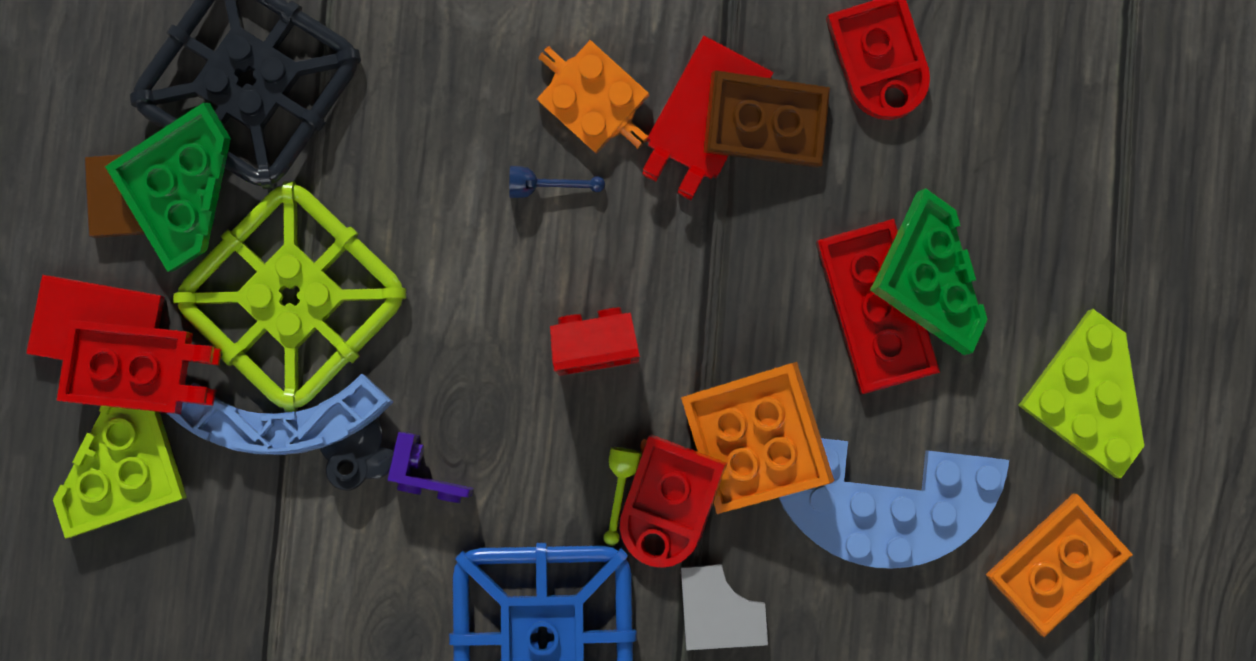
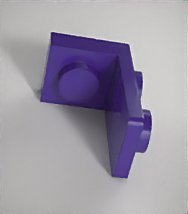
M398 432L388 481L398 483L397 490L421 495L422 488L438 491L437 499L453 503H461L462 497L469 498L472 496L474 488L411 475L413 468L419 469L424 445L418 444L420 435Z

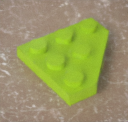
M1094 309L1088 310L1018 406L1113 477L1121 479L1144 448L1127 337L1123 330Z
M100 407L99 411L101 413L91 432L86 434L72 461L74 465L64 485H60L53 498L65 539L187 498L160 412Z

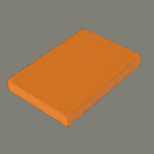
M1073 493L998 562L986 576L1041 636L1045 637L1133 554L1078 494Z

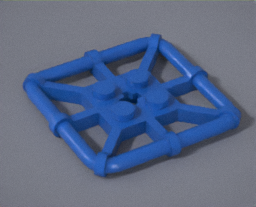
M536 543V547L478 548L467 553L462 551L455 558L457 563L453 572V633L449 634V645H453V661H470V645H501V661H584V643H616L617 661H633V642L637 641V630L632 629V574L629 562L626 559L628 554L622 548L616 550L613 547L607 546L547 547V543ZM606 562L576 595H548L547 563ZM536 563L537 596L507 595L478 565ZM615 571L616 630L584 631L583 603ZM469 575L501 605V632H469ZM541 626L547 627V632L553 633L555 637L554 641L548 642L545 649L539 648V643L531 639V634L538 633Z

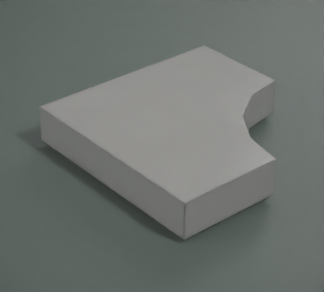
M721 564L681 567L686 650L768 645L764 602L750 601L735 593L726 582Z

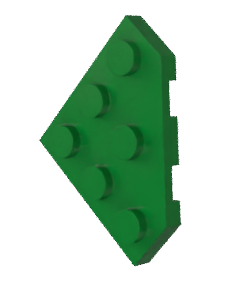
M210 103L198 105L105 166L167 272L176 271L208 249L231 140Z
M925 188L916 193L870 291L962 355H967L974 352L988 318L984 304L978 305L972 284L973 281H976L969 252L968 249L962 250L956 229L961 226L957 211Z

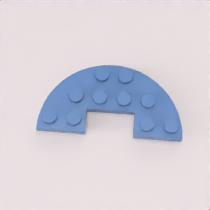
M821 438L834 481L830 484L778 498L793 523L813 542L831 554L869 567L905 568L933 561L952 552L979 530L993 511L1002 493L1007 477L1009 460L925 451L922 490L844 482L848 441Z

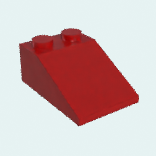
M621 307L597 311L598 318L582 320L581 314L559 317V325L550 326L554 371L559 376L638 363L640 356L631 312L622 314Z

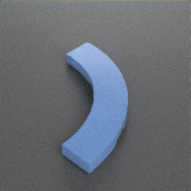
M360 374L338 394L319 403L315 407L298 412L278 414L248 412L226 404L215 397L214 406L183 402L181 414H167L193 434L219 446L259 455H288L320 449L349 437L379 417L393 401L366 375ZM193 383L191 386H200V385H199V384H196V383Z

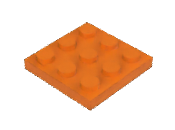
M797 362L681 397L697 451L727 463L714 500L717 514L823 486L834 481Z

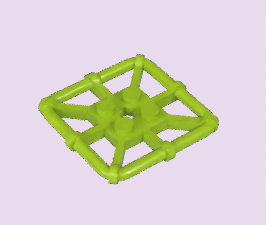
M283 181L282 186H278L269 192L232 231L227 229L221 235L223 240L183 280L178 288V292L173 293V303L178 304V308L185 319L216 349L222 350L221 359L228 366L234 365L272 403L280 408H284L285 412H297L298 408L310 402L349 361L351 363L355 362L360 356L358 352L396 314L402 304V300L406 299V288H402V284L397 276L357 238L359 233L351 226L347 228L308 190L296 185L295 181ZM281 203H284V245L264 263L244 241ZM297 203L336 239L316 262L312 261L298 247ZM347 250L385 288L343 290L325 271ZM234 251L257 271L238 292L195 293ZM297 286L300 291L296 296L300 302L296 306L291 303L284 306L282 303L284 298L283 290L286 287L293 289ZM385 300L347 341L325 322L344 301ZM239 303L257 322L238 342L233 343L195 304ZM318 330L335 346L337 351L298 390V348ZM266 331L285 348L284 391L245 354Z

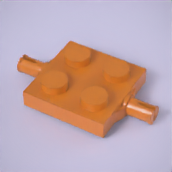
M591 40L588 41L576 56L567 61L563 60L550 46L544 49L546 54L555 62H552L543 52L538 59L555 74L551 84L541 93L537 100L595 154L610 139L620 134L627 138L637 149L643 144L632 133L638 136L644 143L646 142L648 135L632 122L636 110L650 96L640 84Z

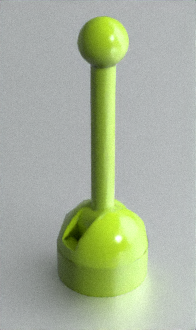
M611 447L609 466L618 477L609 530L603 536L604 542L609 546H614L619 542L617 527L625 481L627 477L636 473L642 456V452L619 447Z

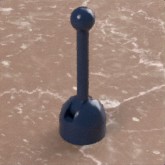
M510 166L509 198L528 197L533 194L536 187L590 188L594 192H601L605 188V181L598 176L593 177L591 180L537 179L535 173L527 167Z

